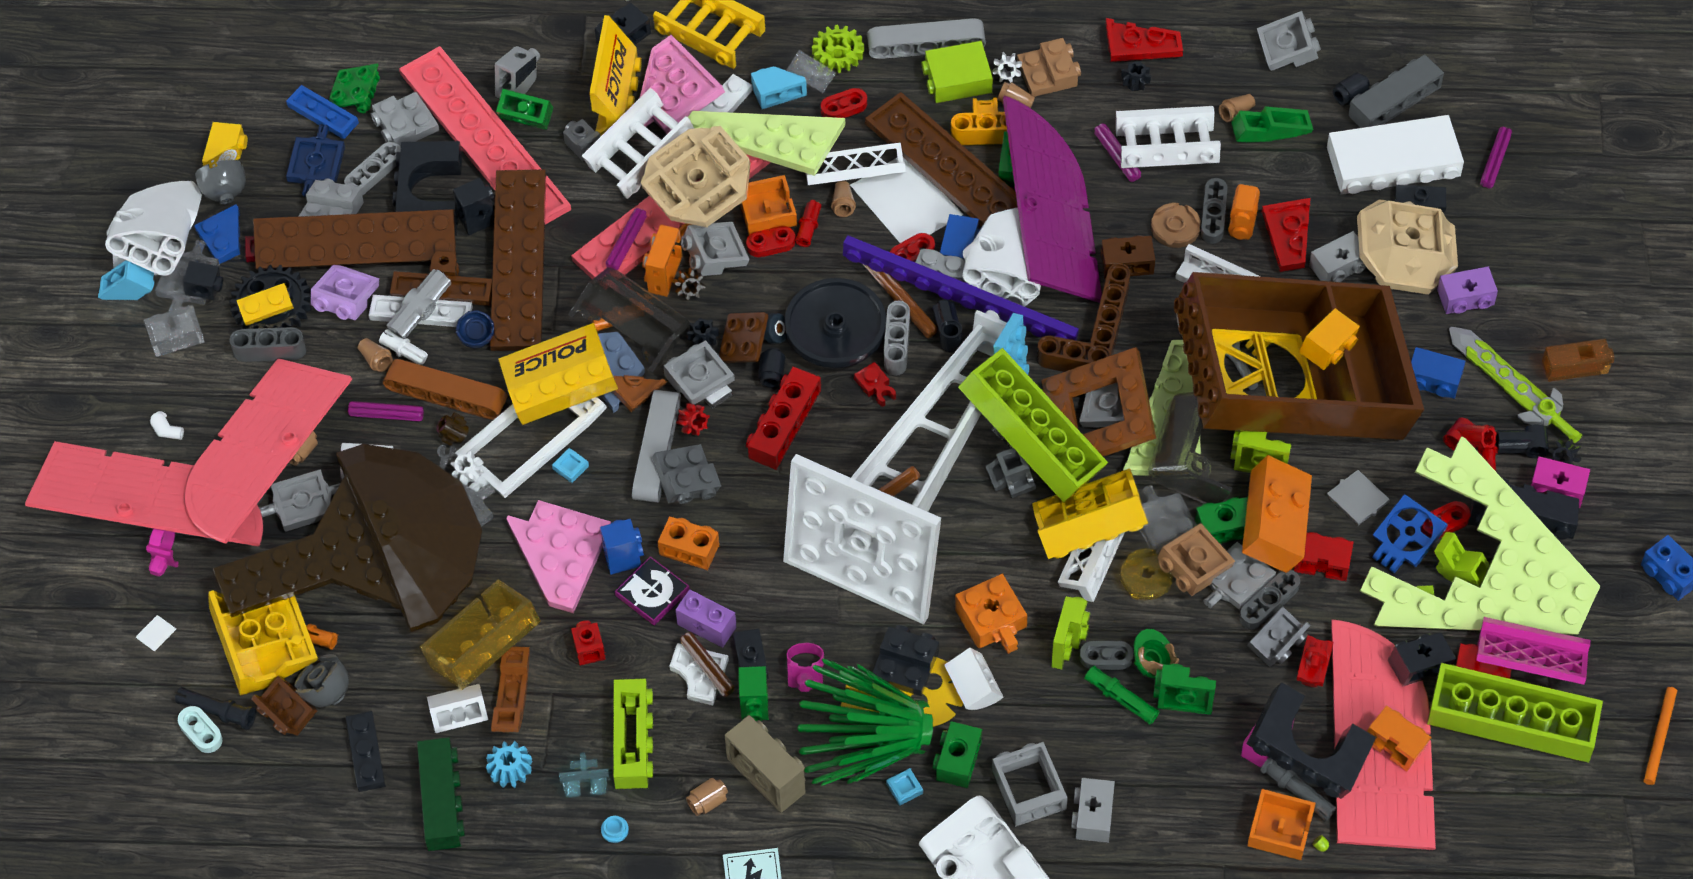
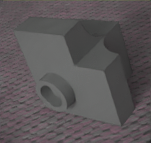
M1014 448L996 454V459L986 465V470L995 492L1008 487L1011 497L1014 498L1036 489L1028 463Z

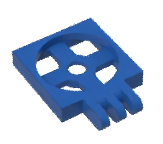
M1404 494L1374 532L1373 538L1382 543V545L1372 558L1378 561L1385 554L1386 556L1381 562V565L1387 567L1394 560L1395 562L1389 569L1393 573L1399 569L1405 560L1414 567H1417L1448 525ZM1404 509H1414L1418 512L1412 521L1407 522L1397 516ZM1427 519L1433 524L1431 539L1423 534L1420 528ZM1390 524L1400 530V536L1394 544L1390 542L1387 536V528ZM1407 527H1414L1415 534L1408 536L1405 533ZM1409 542H1417L1423 547L1417 551H1403Z

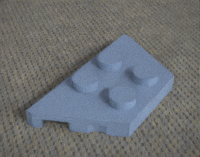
M619 332L598 334L613 376L629 375L642 377L644 375V366ZM612 392L601 395L613 413L619 409L621 401Z

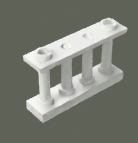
M651 88L582 155L589 168L595 173L601 167H604L620 181L617 184L618 188L627 199L640 189L648 158L686 130L694 129L688 117L685 116L678 123L663 111L661 107L664 104L658 94ZM652 116L657 117L671 129L662 140L644 126ZM635 133L641 135L654 146L645 157L627 143ZM618 150H621L637 163L628 174L609 160Z
M1214 107L1116 111V136H1126L1127 146L1121 147V168L1219 163L1221 143L1220 141H1210L1209 131L1214 129ZM1199 132L1200 142L1186 143L1184 133ZM1174 133L1176 143L1161 144L1160 134ZM1150 134V145H1137L1135 135Z

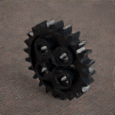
M269 265L267 271H264L260 266L258 269L259 273L255 274L250 270V278L241 277L243 284L235 283L236 291L231 292L232 300H229L232 316L235 318L237 325L241 324L242 329L292 327V325L300 327V319H307L306 312L311 311L310 287L307 285L306 279H301L299 272L293 274L290 267L284 272L282 265H279L277 270H273L272 265ZM285 283L294 309L246 326L236 300Z

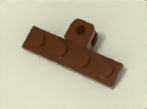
M436 251L433 254L430 272L433 269L439 270L451 281V285L438 300L472 302L475 305L490 306L493 279L459 276L460 269L454 252ZM447 258L449 261H442L441 259ZM394 271L390 295L405 297L411 289H417L429 274Z

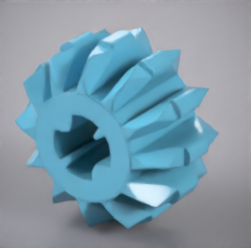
M503 741L502 748L493 746V754H487L486 758L487 763H489L486 766L487 773L491 774V780L494 783L500 781V785L503 788L507 783H511L512 787L515 788L517 780L525 783V775L532 772L530 766L532 758L528 754L527 748L525 746L519 748L516 741L511 746H508Z

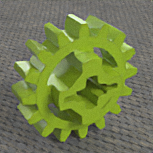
M835 25L834 30L826 27V33L819 31L818 38L813 39L812 55H814V61L820 62V68L828 66V72H831L833 68H836L838 73H841L842 68L850 71L851 64L857 67L858 60L863 59L864 43H862V36H856L855 29L849 32L848 26L839 29V26Z

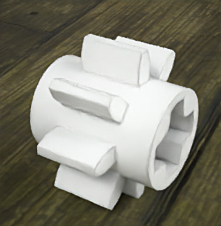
M1002 52L1000 60L994 59V64L998 67L993 69V74H999V82L1009 79L1011 83L1015 75L1021 76V72L1016 68L1022 66V61L1016 62L1015 53L1011 56H1006ZM1004 64H1008L1011 67V71L1007 72L1006 68H1003Z
M471 451L467 455L459 453L455 462H451V465L456 469L452 472V476L457 479L460 478L463 485H466L467 482L477 483L479 476L484 474L483 470L479 467L483 464V461L479 457L475 458Z

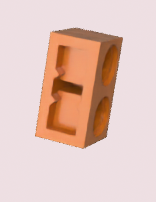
M670 516L658 540L659 555L705 570L709 569L719 547V535L713 528L695 525L684 518L677 519ZM675 536H682V537L679 538V539H674V538H673V537H675ZM702 543H703V544H707L706 546H703V547L697 546L698 544H702Z

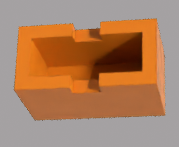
M1387 705L1367 730L1368 733L1376 737L1372 747L1379 752L1382 749L1391 754L1389 759L1405 771L1411 768L1431 739V736L1426 734L1421 727L1415 726L1405 719L1400 712L1392 710Z

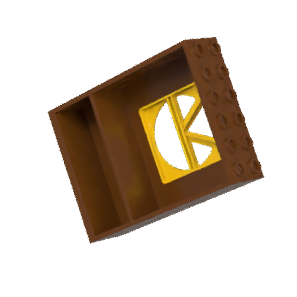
M1192 272L1187 282L1184 283L1178 298L1174 301V312L1177 313L1179 320L1178 329L1179 333L1182 334L1184 342L1183 351L1187 355L1189 363L1188 373L1192 376L1193 394L1197 397L1198 415L1202 419L1204 429L1404 440L1424 411L1390 286ZM1336 308L1360 326L1356 334L1358 340L1351 350L1345 349L1343 351V356L1335 365L1331 363L1323 370L1299 351L1306 336ZM1252 339L1257 359L1235 349L1232 345L1243 340ZM1264 341L1284 348L1300 363L1305 375V385L1297 397H1278ZM1225 354H1229L1258 370L1232 382L1225 369ZM1263 380L1266 396L1248 395L1243 390Z

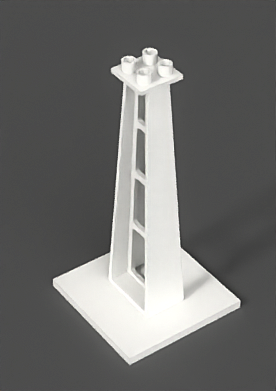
M988 310L986 313L976 311L973 331L851 478L796 454L794 456L790 469L783 562L924 625L929 616L941 517L928 511L978 421L981 412L970 401L954 429H949L928 420L925 416L952 383L961 384L967 378L961 375L960 372L977 350L990 356L994 355L993 345L1007 322L999 319L996 312ZM917 427H923L946 437L948 441L926 480H916L909 485V487L918 491L912 505L872 488L873 483L881 475L894 479L901 474L887 467V465Z

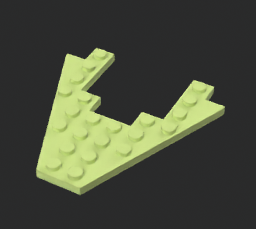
M1461 437L1451 458L1426 448L1415 473L1486 505V511L1477 531L1501 542L1480 588L1455 577L1444 600L1371 567L1360 592L1383 602L1374 626L1481 631L1483 618L1488 617L1565 635H1578L1600 585L1466 438Z

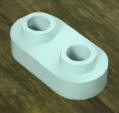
M189 706L179 713L178 724L180 729L201 752L212 753L220 748L222 744L220 730L199 707ZM191 721H197L195 725H189ZM207 739H213L212 742L205 743Z

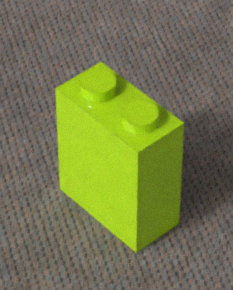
M982 41L925 51V61H922V70L924 76L928 75L929 80H927L928 92L934 95L936 103L992 93L993 78Z

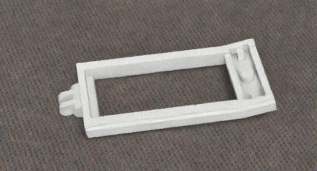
M595 397L569 407L568 409L578 418L503 482L500 481L486 467L481 465L479 467L483 470L484 474L479 476L477 483L467 482L464 486L469 487L470 492L476 493L481 487L486 489L490 485L501 496L506 498L589 427L607 408L606 405L599 398ZM513 404L456 451V456L458 457L459 453L467 455L469 451L476 454L516 420L518 416Z

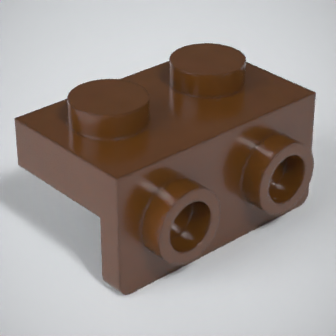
M277 676L262 696L254 694L251 700L257 704L256 710L266 718L270 717L275 722L273 726L276 730L284 735L290 733L298 736L318 710L304 701L288 681L281 676Z

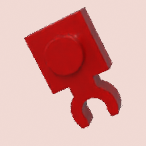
M875 362L854 374V380L868 397L876 394L877 403L881 407L885 406L883 396L888 395L892 400L896 399V391L888 386L890 385L889 378Z

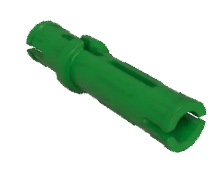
M1095 665L1087 672L1084 679L1099 688L1105 697H1111L1149 725L1153 724L1157 719L1160 711L1119 683L1120 680L1115 677L1111 678Z

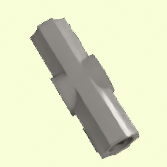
M433 269L417 289L413 288L407 293L402 302V307L386 325L387 328L397 336L406 339L421 320H426L433 313L437 300L451 285L450 279L441 271Z

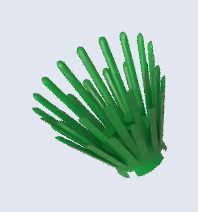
M822 659L824 664L840 671V675L813 665V669L816 672L872 696L849 689L842 690L812 680L805 681L807 687L833 694V699L836 701L874 711L802 700L799 703L801 708L836 713L829 716L831 722L860 725L800 724L797 727L799 732L867 734L833 736L829 739L831 744L802 747L799 749V753L806 755L879 746L836 756L833 760L805 767L804 772L810 773L837 765L842 766L869 759L816 777L812 780V784L822 782L821 786L865 770L850 778L847 784L854 781L858 782L911 754L920 755L926 752L920 748L922 745H930L933 733L932 714H924L923 707H930L926 701L914 700L859 664H857V667L861 671L852 666L846 668L832 660Z

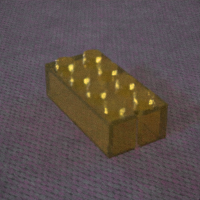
M499 579L481 594L491 613L490 617L481 600L476 598L420 646L430 668L444 678L447 677L451 683L461 690L466 688L541 622L532 602Z

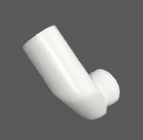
M158 411L151 416V425L159 437L182 440L184 428L170 426L166 419L167 415L164 412Z

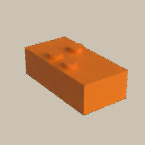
M1269 455L1251 470L1242 547L1243 554L1285 573L1289 572L1304 559L1312 475Z

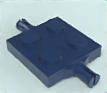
M322 124L319 125L316 137H296L286 178L288 182L305 184L302 192L304 197H306L315 180L331 179L337 183L345 144L344 141L326 138L329 130L327 125H324V127Z

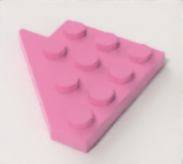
M672 35L652 48L640 97L649 88L653 89L664 104L661 109L678 123L685 116L689 117L692 111H700L725 93L722 85ZM652 116L644 124L647 127L652 122H655L666 134L671 131L668 126L655 116Z
M538 500L529 521L508 515L507 523L548 605L574 614L603 548L600 527L611 524V521Z

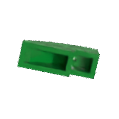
M1265 106L1261 112L1240 110L1231 122L1237 142H1267L1301 136L1314 130L1308 110Z

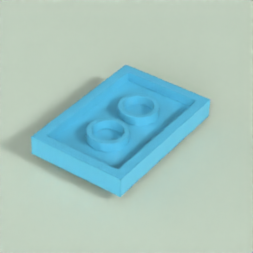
M1013 313L993 345L994 354L1003 348L1028 375L1029 365L1026 362L1028 346L1025 345L1026 327L1023 324V315Z

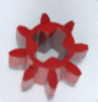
M687 403L685 409L678 411L679 416L676 423L683 426L682 433H691L699 436L700 430L708 428L707 422L710 415L703 413L704 406H695L694 404Z

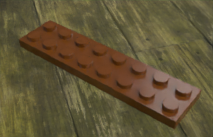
M902 92L865 118V124L887 144L901 143L903 158L971 218L979 219L981 227L991 214L1018 208L1016 192Z
M545 169L496 170L491 310L494 335L490 341L491 351H520L542 342L546 206Z
M454 209L253 219L256 269H259L260 266L268 268L269 265H272L273 268H278L279 265H282V268L431 261L436 251L454 252L456 255Z

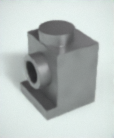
M583 119L578 122H569L563 131L565 144L582 161L584 160L582 155L600 138V133L598 131L595 132Z

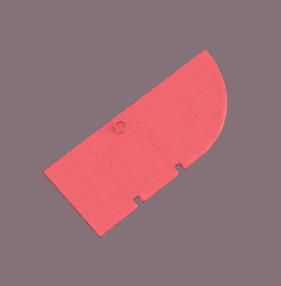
M278 358L249 394L254 399H245L218 433V436L223 439L221 441L214 439L195 463L185 488V505L194 525L208 537L227 544L352 381L351 376Z
M55 441L25 502V506L210 538L194 525L186 509L185 488L188 477L194 465L171 461L169 467L163 466L164 460L120 452H113L112 456L109 457L106 456L107 450ZM258 505L250 512L229 542L260 546L263 535V519Z
M1331 620V639L1334 642L1332 647L1334 750L1345 729L1351 724H1355L1367 731L1386 705L1392 710L1400 712L1405 719L1415 726L1421 727L1426 734L1430 735V725L1427 724L1430 709L1424 683L1419 681L1406 686L1401 685L1388 662V658L1395 645L1382 635L1366 627L1346 621ZM1431 740L1408 771H1405L1389 759L1391 754L1382 749L1379 752L1372 747L1351 792L1342 799L1336 798L1337 843L1435 850L1434 798L1432 796H1424V791H1433Z

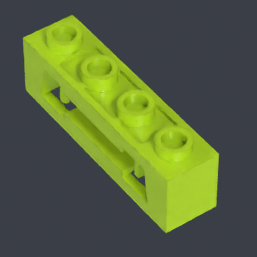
M646 679L614 680L615 789L648 788V778H653V761H648V753H653V737H648V729H653V714L648 713V705H653V691L647 688ZM623 704L626 706L627 715H636V748L638 759H640L639 762L636 760L635 752L626 753V715Z

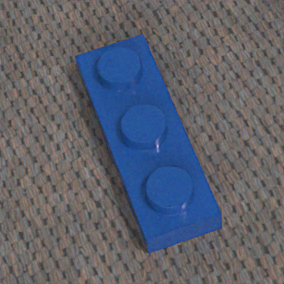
M302 85L286 101L290 109L318 125L322 124L323 127L327 125L329 127L328 131L342 139H345L359 124L358 117Z

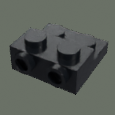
M897 625L895 628L888 627L872 673L899 690L922 696L939 653V641H936L935 637L928 633H922L920 636L912 634L907 627Z

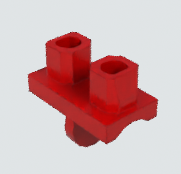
M1307 635L1297 681H1301L1303 685L1314 688L1317 686L1323 687L1333 641L1318 640Z

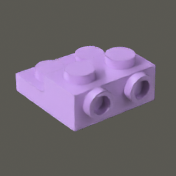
M333 265L311 288L310 305L314 306L319 312L329 311L335 313L340 319L345 320L349 318L356 320L367 308V299L379 287V278L341 265Z

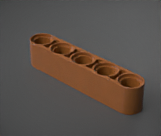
M400 359L392 361L383 380V385L395 393L494 420L500 415L508 397L504 390L496 386Z

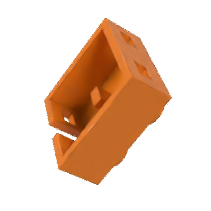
M785 175L749 182L747 199L740 203L749 235L753 232L779 226H797V215L792 198L790 199V191Z
M660 224L657 234L653 233L650 253H646L643 259V268L646 269L644 281L647 282L648 293L665 297L669 294L682 260V248L679 245H675V242L680 243L681 241L680 229Z
M1262 789L1247 846L1302 860L1316 803Z

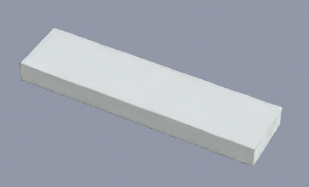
M373 295L369 319L389 322L402 307L405 297ZM437 300L433 313L426 320H421L418 324L456 327L458 319L466 312L472 311V302Z

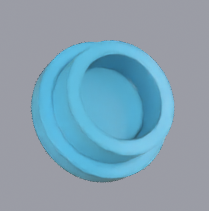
M619 816L608 817L601 826L603 838L611 843L623 841L629 832L626 820Z

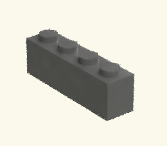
M1425 54L1418 59H1413L1401 70L1392 72L1387 79L1373 84L1365 93L1356 95L1350 102L1348 116L1360 128L1383 125L1441 88L1444 72Z

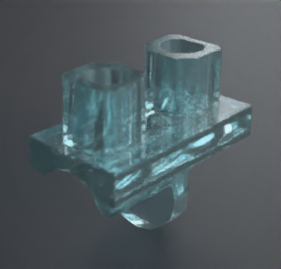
M580 752V760L570 761V769H581V771L559 773L560 783L563 784L567 798L580 797V782L589 781L591 783V795H605L607 792V780H610V771L608 769L587 770V768L598 767L597 759L587 760L586 752Z

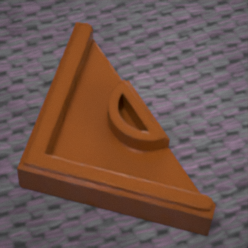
M613 376L618 389L611 392L633 412L653 395L654 390H660L665 386L667 381L665 379H644V377Z

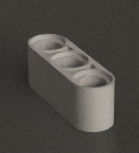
M894 301L887 309L884 368L888 374L894 376L903 374L907 368L910 307L904 301Z

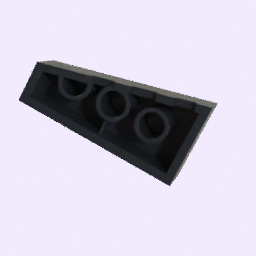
M1502 478L1556 538H1574L1578 526V498L1548 490L1539 493L1534 489V486L1524 484L1522 487L1509 485V480ZM1471 498L1468 525L1478 527L1487 506Z

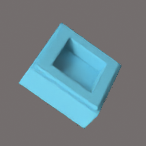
M570 448L552 464L553 470L571 483L589 467V462Z
M910 768L886 780V785L899 806L923 794V788Z

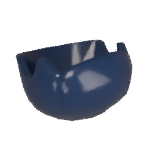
M479 310L468 311L458 319L456 334L463 345L470 348H482L493 338L494 323L487 313Z

